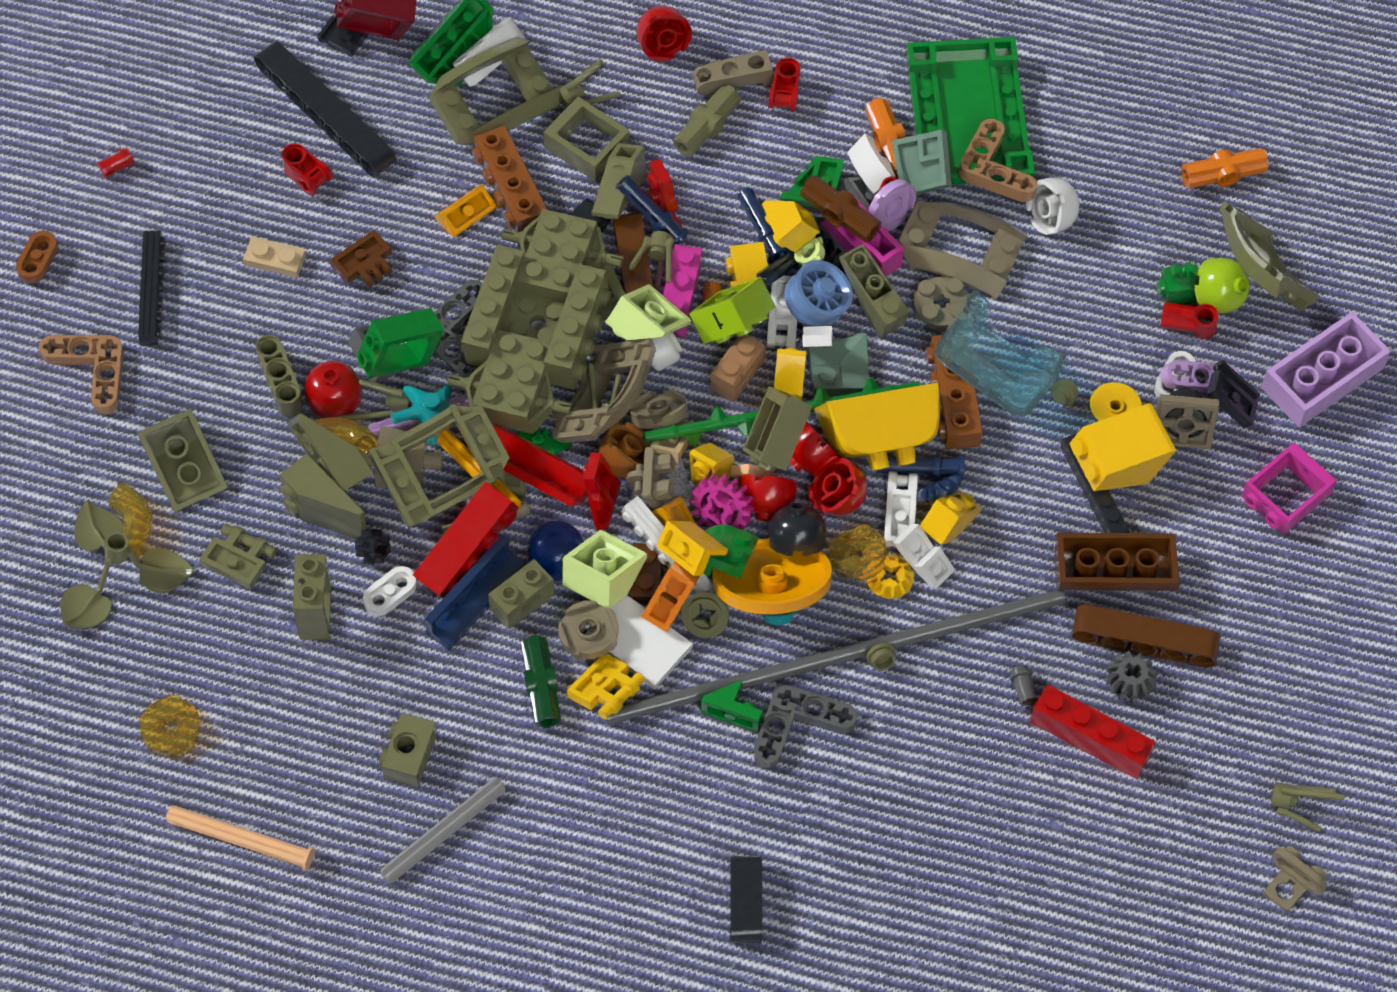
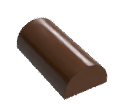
M1057 533L1055 541L1057 590L1177 591L1180 579L1175 534Z

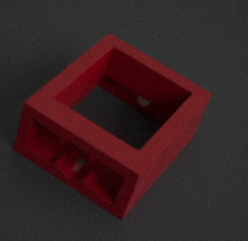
M417 0L337 1L334 8V17H337L336 28L399 41L415 22Z

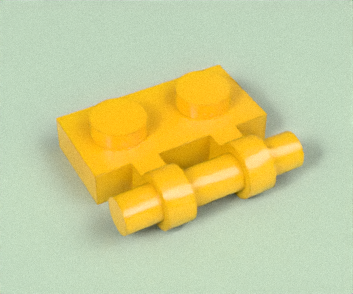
M607 653L599 657L567 689L568 698L589 710H592L598 703L602 704L603 706L598 710V714L602 719L606 720L611 714H617L623 708L622 703L628 697H634L640 691L639 686L645 681V677L639 672L632 678L628 677V664ZM615 686L621 688L614 695L609 693Z

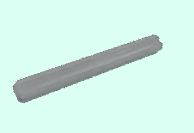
M497 777L490 780L380 870L382 877L388 883H393L501 796L506 790L503 782Z

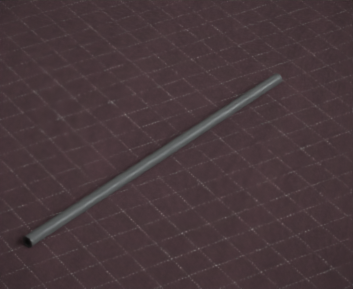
M1055 590L623 705V708L617 714H611L606 721L610 725L700 701L704 695L740 680L743 681L742 689L865 657L868 651L879 643H889L894 648H899L1064 604L1066 602L1063 590Z

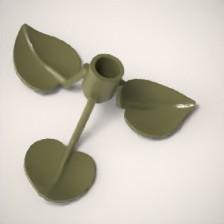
M87 500L76 518L74 528L75 540L82 549L88 552H95L103 547L106 558L105 565L96 591L91 586L85 584L72 586L65 591L60 604L63 624L73 629H89L100 625L107 619L111 612L112 603L109 598L100 594L103 591L111 564H121L130 557L134 565L138 569H142L140 581L143 586L148 590L158 593L169 592L178 587L193 574V567L183 557L162 548L147 550L143 554L142 563L139 562L135 556V551L129 549V539L124 534V525L120 518L111 511L98 507Z

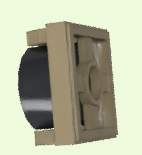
M1179 389L1169 395L1160 394V397H1157L1155 411L1173 445L1211 449L1219 410V400L1204 398L1202 394L1191 389Z

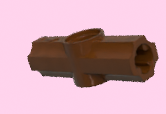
M816 175L814 177L811 176L800 191L801 197L822 211L827 222L837 228L845 227L865 243L870 242L881 228L882 222L861 208L857 199L846 190L839 192Z

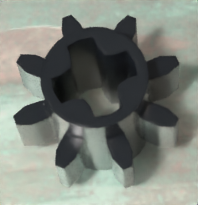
M381 529L362 530V536L354 542L355 556L364 557V565L384 564V558L391 553L390 538L382 537L383 532Z

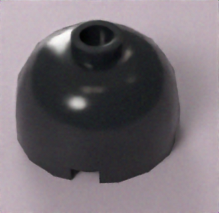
M798 501L782 507L774 513L769 523V546L775 552L786 556H793V551H803V556L820 552L825 548L827 538L826 523L821 513L815 508Z

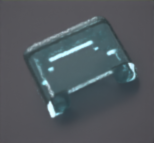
M973 289L940 338L935 348V355L940 363L1011 415L1016 417L1027 416L1056 382L1066 357L1050 346L1038 347L1030 357L984 324L990 315L991 306L984 296Z

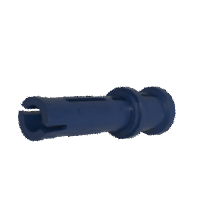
M629 175L624 176L617 183L615 188L652 223L651 227L654 232L664 231L669 233L674 239V244L679 245L683 242L689 231L687 228H682L672 218L673 214L671 212L663 211Z
M752 188L741 190L737 194V198L758 233V243L764 242L765 250L768 253V261L771 264L788 253L790 249L786 247L781 248L774 241V232L765 220V210L757 199Z
M936 453L933 457H915V463L904 466L897 465L896 456L887 455L889 468L877 470V473L896 471L897 474L918 473L932 475V478L935 479L959 475L961 480L964 481L965 455H960V457H942L941 454Z

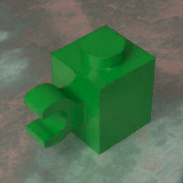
M1187 262L1186 265L1176 266V264H1172L1171 267L1163 268L1161 278L1157 280V292L1159 296H1163L1164 302L1175 304L1198 303L1195 295V285H1199L1200 276H1196L1198 271L1197 264Z

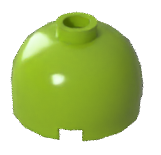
M1209 258L1201 264L1196 276H1200L1199 285H1195V295L1199 305H1213L1217 309L1218 314L1231 313L1245 303L1250 290V280L1238 262L1230 258Z

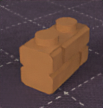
M748 334L738 337L712 371L710 389L725 399L735 402L756 374V370H759L765 362L766 345Z

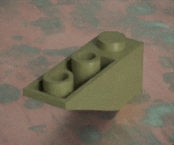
M622 143L616 145L608 157L593 206L592 216L605 219H619L630 201L615 187L626 175H629L638 186L641 185L647 175L644 146Z
M864 244L840 256L839 260L858 301L879 336L882 338L903 326L910 311Z

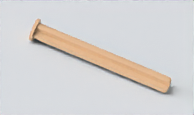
M171 806L166 815L168 823L302 866L303 871H308L314 858L315 848L313 847L306 849L178 806Z

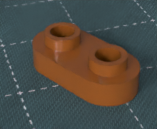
M38 231L29 238L16 263V270L22 281L35 283L45 276L58 251L56 238L51 232ZM42 247H48L46 250H40Z

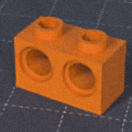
M674 561L641 617L667 632L700 576H693Z

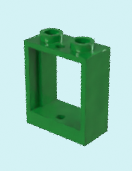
M432 308L372 320L356 356L358 364L364 369L368 378L426 366L431 360L444 332V328Z

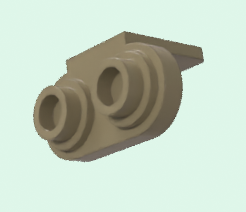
M1294 847L1277 848L1272 854L1274 863L1281 871L1264 890V895L1284 911L1288 912L1306 890L1315 895H1321L1327 888L1325 881L1327 878L1326 873L1318 866L1313 865L1310 868L1301 861L1302 855ZM1290 880L1295 884L1292 887L1293 896L1290 899H1282L1276 894V887L1279 884H1287Z

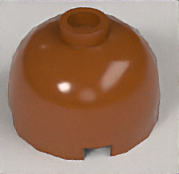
M618 421L602 435L598 453H602L610 466L612 474L627 480V474L631 471H636V464H644L645 448L650 447L653 442L644 443V431L633 423L627 422L625 425L618 424L620 422Z

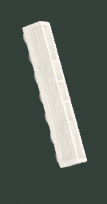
M636 496L623 507L621 511L623 513L622 516L626 522H630L635 527L634 531L636 534L646 540L648 548L658 554L659 561L670 568L674 560L656 547L664 526L644 502ZM705 574L700 576L691 591V595L708 590L710 593L717 594L712 582Z

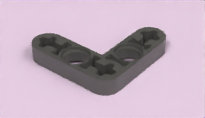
M479 280L466 282L434 312L444 328L441 336L443 340L441 343L438 342L434 353L455 373L465 378L470 377L473 372H468L462 363L465 357L464 353L461 352V340L455 333L470 318L477 298L471 297L469 293L472 290L477 292L479 289L480 291L482 282ZM461 299H463L465 303L467 302L469 306L467 309L465 308L464 304L460 301ZM460 308L462 312L459 318L455 320L447 318V312L450 309ZM450 345H458L460 352L455 357H447L445 355L446 349Z
M780 686L773 693L756 740L754 761L759 767L764 769L774 768L778 765L794 720L839 734H847L856 727L857 712L853 706L792 686ZM785 696L791 697L787 706L781 705V699H784ZM799 699L803 700L801 711L797 710ZM816 703L823 708V712L818 716H812L808 714L806 708L808 705ZM828 708L832 709V715L830 714V720L826 719L828 715ZM842 714H847L848 720L844 724L839 723V717ZM772 721H780L785 725V729L781 733H773L769 730L768 725ZM768 740L773 742L772 755L765 759L762 752L766 751Z

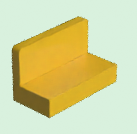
M667 520L656 546L693 576L703 575L711 555L726 556L728 552L726 547L691 521Z

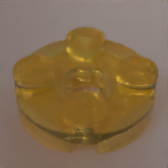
M866 524L858 525L856 528L842 533L837 538L831 540L828 546L830 550L829 561L832 569L838 577L845 580L848 577L855 578V581H865L876 576L884 568V561L889 554L883 536ZM862 551L863 556L858 558V556H853V554Z
M171 695L154 702L139 718L142 740L153 754L179 757L192 750L199 740L201 731L199 714L191 703L182 700L177 695ZM176 722V731L173 733L170 730L164 732L165 724Z

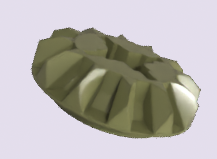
M709 590L696 592L685 601L681 612L682 621L686 629L693 635L701 638H712L719 635L727 626L730 617L728 605L717 595L710 593ZM701 606L705 607L706 610H715L710 616V622L705 617L695 618L702 611Z

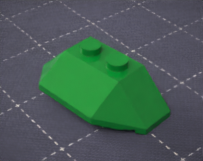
M461 0L440 20L413 51L408 64L427 83L437 84L442 75L455 68L453 63L493 28L492 17L494 8L486 0ZM461 80L455 86H460L465 80Z

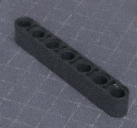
M273 42L254 56V61L259 70L371 177H376L396 162V156L392 149L280 42Z

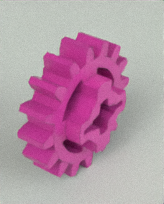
M713 474L709 479L705 477L693 490L692 493L695 496L690 500V503L696 506L692 514L700 516L697 523L700 525L705 522L707 524L706 529L715 525L725 524L743 530L751 521L752 517L750 514L754 511V507L748 505L753 499L752 496H745L744 494L747 487L742 486L739 488L737 486V478L732 482L728 481L727 474H724L720 479L716 474Z

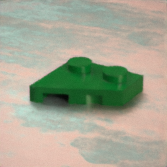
M816 156L808 165L807 170L798 175L792 188L787 193L784 191L781 194L780 201H794L802 207L818 209L800 196L801 189L811 176L814 177L816 175L838 191L844 170V159Z

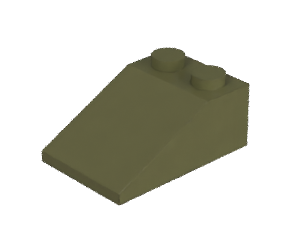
M191 408L137 432L174 512L228 488Z
M300 413L287 423L305 453L343 491L373 474L370 469L373 467L372 462L365 452L360 453L358 448Z
M307 454L279 475L282 486L280 491L285 499L283 504L293 516L297 514L307 523L354 539L362 536V530H367L364 511Z

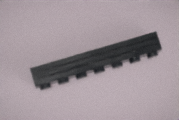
M160 230L143 231L138 325L140 346L158 345L159 338H162V330L159 328V323H162L163 320L160 308H163L161 293L164 292V283L161 282V278L165 276L162 263L165 262L163 248H166V238L162 237Z
M1076 434L1063 438L1060 448L1104 533H1131L1109 490L1093 491L1088 479L1085 477L1069 445Z

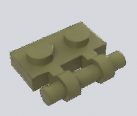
M225 523L220 533L226 536L227 539L223 541L214 536L199 559L200 565L251 590L266 568L265 561L259 557L264 555L272 559L276 555L277 548L269 545L268 541L261 537L255 538L247 534L246 530L239 526L232 527ZM242 544L250 549L248 552H245L236 546Z

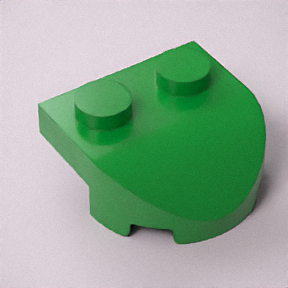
M725 524L715 525L704 530L726 547L728 552L726 556L711 555L703 574L710 576L713 568L740 579L759 537L750 534L746 530Z

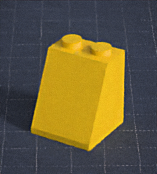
M1151 403L1084 426L1069 443L1093 491L1149 484L1176 452Z

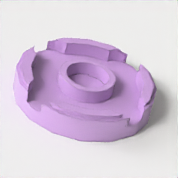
M898 179L881 188L875 195L868 211L882 222L881 225L887 231L893 230L905 221L906 217L904 215L906 212L913 210L916 201V190L905 180Z

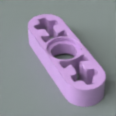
M1175 360L1161 369L1160 377L1163 384L1170 389H1191L1207 392L1211 374L1216 369L1213 367L1214 363ZM1229 365L1232 369H1234V370L1239 374V372L1237 371V369H1236L1235 367ZM1174 370V374L1183 375L1186 373V376H1182L1179 379H1177L1175 375H1172L1171 371ZM1196 370L1204 373L1206 378L1205 384L1197 381L1195 377Z

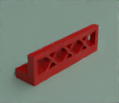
M497 424L492 425L510 457L503 471L571 507L585 501L587 491L582 469Z

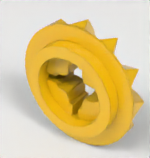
M886 554L882 558H875L874 562L868 566L867 583L876 595L885 599H896L910 591L914 581V572L910 564L902 560L899 555L892 557ZM885 570L890 573L897 572L896 581H893L891 578L884 579Z

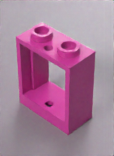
M1293 442L1246 482L1241 497L1249 508L1258 511L1265 518L1271 528L1277 529L1285 535L1332 494L1337 480ZM1286 467L1315 493L1289 516L1260 491Z

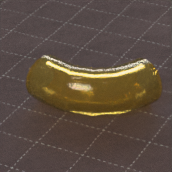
M326 417L314 421L358 448L360 453L365 452L368 455L369 450L376 448L378 438L374 432L356 420L344 417Z
M121 483L112 492L109 498V507L122 516L124 523L121 532L128 537L129 549L135 551V556L138 559L152 536L153 515L147 500L132 486Z

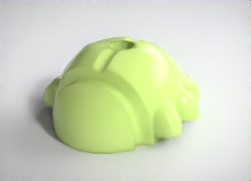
M822 237L811 239L795 253V260L802 266L813 260L823 261L825 249Z

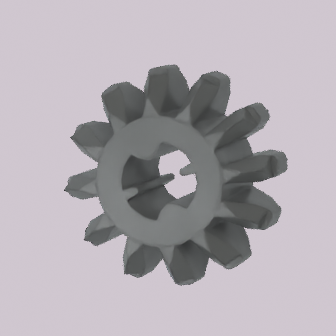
M1129 650L1125 653L1124 657L1117 654L1114 657V663H1110L1107 666L1106 684L1112 685L1110 688L1111 694L1120 693L1121 702L1126 699V696L1130 697L1133 704L1137 702L1138 696L1145 700L1149 695V691L1155 689L1156 682L1154 679L1157 677V670L1151 669L1152 659L1142 660V652L1137 657H1133Z

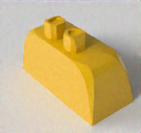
M937 382L828 401L814 410L827 441L838 456L844 458L867 456L871 470L876 471L889 468L887 453L895 451L897 465H909L915 463L914 447L932 441L937 435L940 420L939 384Z

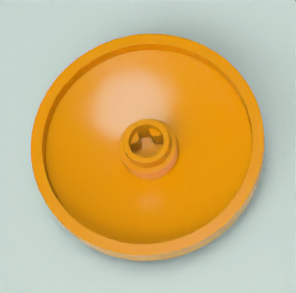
M769 538L758 539L741 578L739 579L713 568V588L722 601L731 607L755 614L790 613L809 607L826 595L832 584V567L828 557L822 551L809 556H803V551H793V556H786L770 548Z

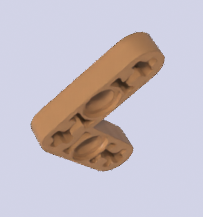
M996 119L984 120L961 159L959 176L968 183L1020 202L1033 200L1038 185L1034 177L992 161L1002 143L1005 127ZM993 132L991 139L986 138L987 134ZM982 147L987 149L989 152L986 154L978 153L975 149ZM973 162L977 164L976 168L970 170ZM999 175L1003 177L1005 181H994L991 178V176Z
M50 335L40 341L39 351L41 357L48 364L94 365L91 391L94 409L98 413L106 415L113 413L118 408L124 351L119 338L111 335ZM79 345L89 347L88 352L83 355L75 354L74 349ZM52 346H57L54 353L50 354L48 352L52 349ZM65 346H67V348H68V352H69L68 354H65V351H66V347H65ZM110 346L114 347L111 351L112 361L108 360L106 354ZM105 370H113L115 372V376L110 380L100 378V374ZM103 389H107L110 398L107 399L106 404H101V401L104 399Z

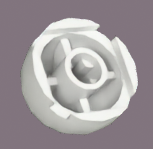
M1057 177L1038 180L1034 199L1026 202L1027 211L1032 210V215L1036 219L1030 220L1032 225L1045 235L1068 229L1076 221L1079 214L1080 203L1074 187L1069 182Z

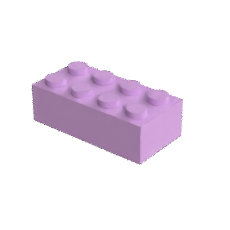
M1351 312L1266 370L1261 388L1300 428L1383 370L1391 350Z

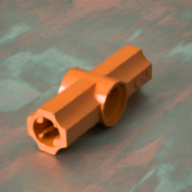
M882 97L876 98L865 106V112L873 129V139L879 153H882L883 157L889 160L895 177L899 179L892 140L905 138L906 134L902 124L897 123L888 100L882 99Z
M1257 148L1234 154L1230 150H1221L1214 153L1209 159L1182 164L1181 171L1183 183L1188 189L1214 183L1221 187L1235 184L1242 177L1265 173L1268 171L1269 166L1265 149Z

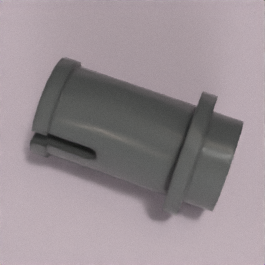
M1027 665L1012 668L1009 679L1011 682H1014L1019 704L1026 706L1037 702L1038 697L1031 680L1032 670L1028 669Z

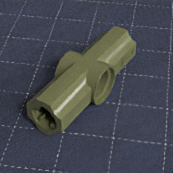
M722 85L706 104L700 103L693 110L688 124L673 139V145L680 154L685 157L693 156L709 137L715 138L720 133L726 118L741 103V96L737 93L736 89L730 85Z

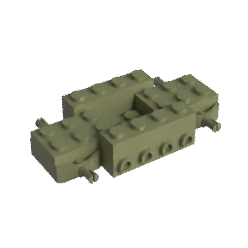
M542 209L541 214L523 231L517 232L504 228L502 240L517 243L518 248H521V250L496 245L461 340V352L464 353L466 364L478 366V368L470 377L465 378L450 374V378H448V386L464 389V393L468 397L469 406L483 407L491 424L534 434L550 414L553 415L554 411L567 415L572 411V403L553 398L551 384L575 390L578 381H583L587 367L585 364L586 358L593 354L595 339H593L595 332H600L604 320V315H602L604 307H609L612 299V291L609 290L606 270L601 268H604L606 264L621 268L624 262V256L605 251L601 229L597 227V221ZM539 320L545 323V326L540 330L530 328L534 321Z

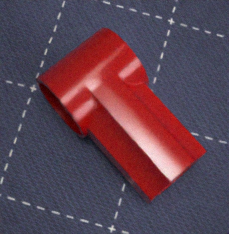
M1164 302L1160 328L1192 332L1198 338L1208 339L1216 333L1219 318L1218 311L1210 304H1201L1194 307ZM1208 319L1211 323L1203 324L1199 320Z

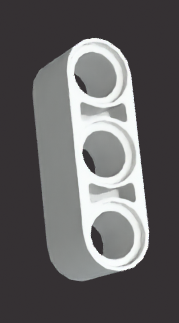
M508 17L463 53L453 63V66L457 67L491 48L518 37L525 40L526 38L512 18ZM502 60L464 79L469 87L477 84L500 65Z

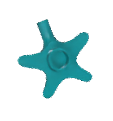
M445 384L439 391L432 393L422 391L410 385L404 386L403 394L410 400L413 406L391 413L390 416L393 424L408 420H415L422 424L451 406L449 404V397L452 388ZM439 435L427 441L428 444L435 445L438 442Z

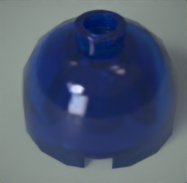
M561 520L549 521L539 525L532 532L527 544L528 562L530 563L535 559L553 578V581L563 580V557L584 542L580 531L572 524Z

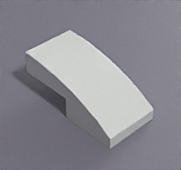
M864 133L847 152L858 174L873 194L876 195L880 191V186L885 178L895 177L889 160L879 154L873 137Z
M832 326L803 327V347L832 346Z
M912 523L893 542L910 566L933 589H937L955 570L943 550L932 545L919 524Z

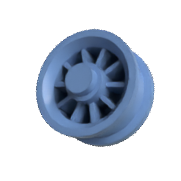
M813 260L805 263L798 270L797 274L787 282L784 298L791 314L802 324L808 327L831 326L850 307L853 291L848 278L839 268L826 261Z

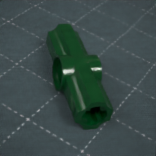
M539 635L530 636L526 640L521 641L526 669L524 676L528 698L531 697L536 727L551 728L561 723L555 668L551 666L546 637H540Z

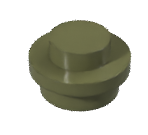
M1064 378L1055 381L1051 385V394L1058 404L1071 406L1076 402L1079 391L1073 381Z
M889 643L874 645L866 655L868 664L878 671L891 668L896 661L895 648Z

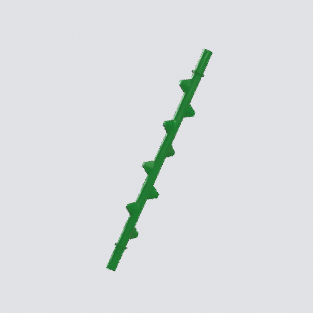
M872 378L866 379L862 392L830 397L824 388L821 387L817 389L813 401L806 403L812 405L810 411L812 413L815 412L814 409L828 401L920 386V382L916 381L894 386L889 384L887 387L880 388ZM719 406L714 407L709 420L678 426L673 424L667 428L643 432L644 443H650L666 439L676 440L677 437L685 436L692 446H696L702 433L737 427L746 437L750 433L758 411L726 416Z

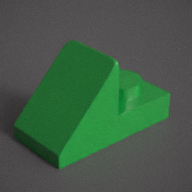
M737 681L703 696L701 701L702 714L758 733L762 724L763 710L758 709L756 705L749 702H738L742 693L743 681Z

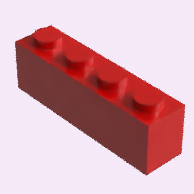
M485 481L413 573V576L438 596L444 598L483 556L486 550L499 539L498 535L503 528L513 523L519 507Z
M1048 684L1035 704L1030 720L1031 724L1137 780L1150 759L1156 743L1155 740Z

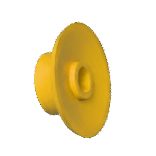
M1118 382L1099 386L1093 392L1090 399L1091 411L1098 421L1142 406L1137 392L1130 386Z

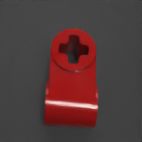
M783 58L776 65L769 95V109H773L775 106L789 108L791 112H796L800 84V64L794 58Z
M292 143L285 146L282 150L284 173L308 195H315L318 187L325 181L329 182L333 179V173L329 167L313 156L302 145Z

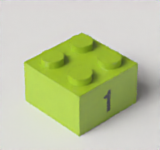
M758 277L717 292L690 312L689 315L704 344L712 341L720 344L730 339L733 334L741 337L753 330L752 325H757L768 319L767 314L776 306L762 278Z

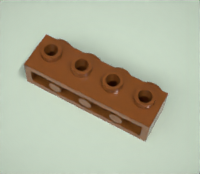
M504 125L474 136L475 148L472 149V154L477 164L481 163L484 168L482 173L488 186L492 185L495 190L493 191V196L497 206H503L505 210L504 218L508 228H514L515 231L520 232L541 214L542 209L547 210Z
M966 333L932 336L930 347H926L927 364H932L933 372H930V384L937 382L939 384L941 418L938 429L939 439H944L946 450L980 447L982 427Z

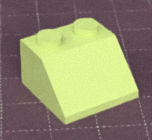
M648 284L623 295L606 320V323L617 336L625 340H637L666 336L689 325L692 320Z
M599 530L563 557L562 585L597 602V604L605 608L606 606L611 608L628 595L647 558V553Z

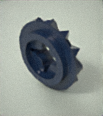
M959 475L943 478L921 489L917 497L920 502L926 500V503L933 502L958 490V485L962 483Z

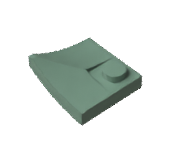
M938 130L892 140L898 177L901 180L907 181L916 190V196L952 186L947 131Z
M866 333L833 340L832 346L807 347L813 395L821 387L824 388L828 395H845L863 391L866 379L870 378Z

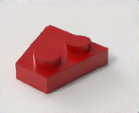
M660 158L649 162L650 174L647 175L650 190H647V195L663 211L671 212L673 214L672 218L683 228L682 223L674 212L678 210V204L671 177Z
M590 453L588 463L583 469V479L595 529L608 532L621 482L618 477L612 474L610 466L602 453Z

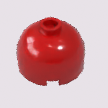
M661 5L647 10L641 16L637 24L636 37L642 51L650 59L660 62L669 61L675 58L673 54L678 53L680 50L684 52L692 39V28L687 18L676 8Z
M327 361L322 362L311 370L306 377L304 393L307 404L315 415L323 419L336 420L348 412L349 414L355 412L361 403L363 393L362 387L359 384L360 379L353 368L343 362Z
M806 421L790 464L797 472L803 469L808 474L813 475V472L820 468L828 458L838 455Z
M832 456L813 472L815 478L813 485L809 484L808 493L809 500L815 508L828 515L845 516L855 512L863 504L867 495L868 485L865 474L857 464L846 458Z
M755 474L740 476L739 488L746 486L745 496H752L753 499L748 505L754 507L752 513L756 514V520L770 522L776 511L795 502L798 483H794L792 479L764 475V478H757L755 480Z

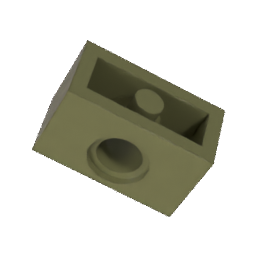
M533 559L488 594L490 610L509 630L554 596V581L540 564Z
M401 712L398 722H393L391 725L388 749L384 748L380 755L379 766L382 767L384 779L419 788L438 735L436 722ZM404 746L414 747V749L409 753H403L400 751V749Z

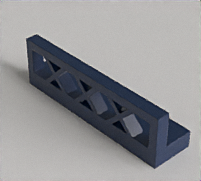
M501 535L425 618L427 635L450 651L490 607L488 594L526 566L525 561L510 551L507 538Z

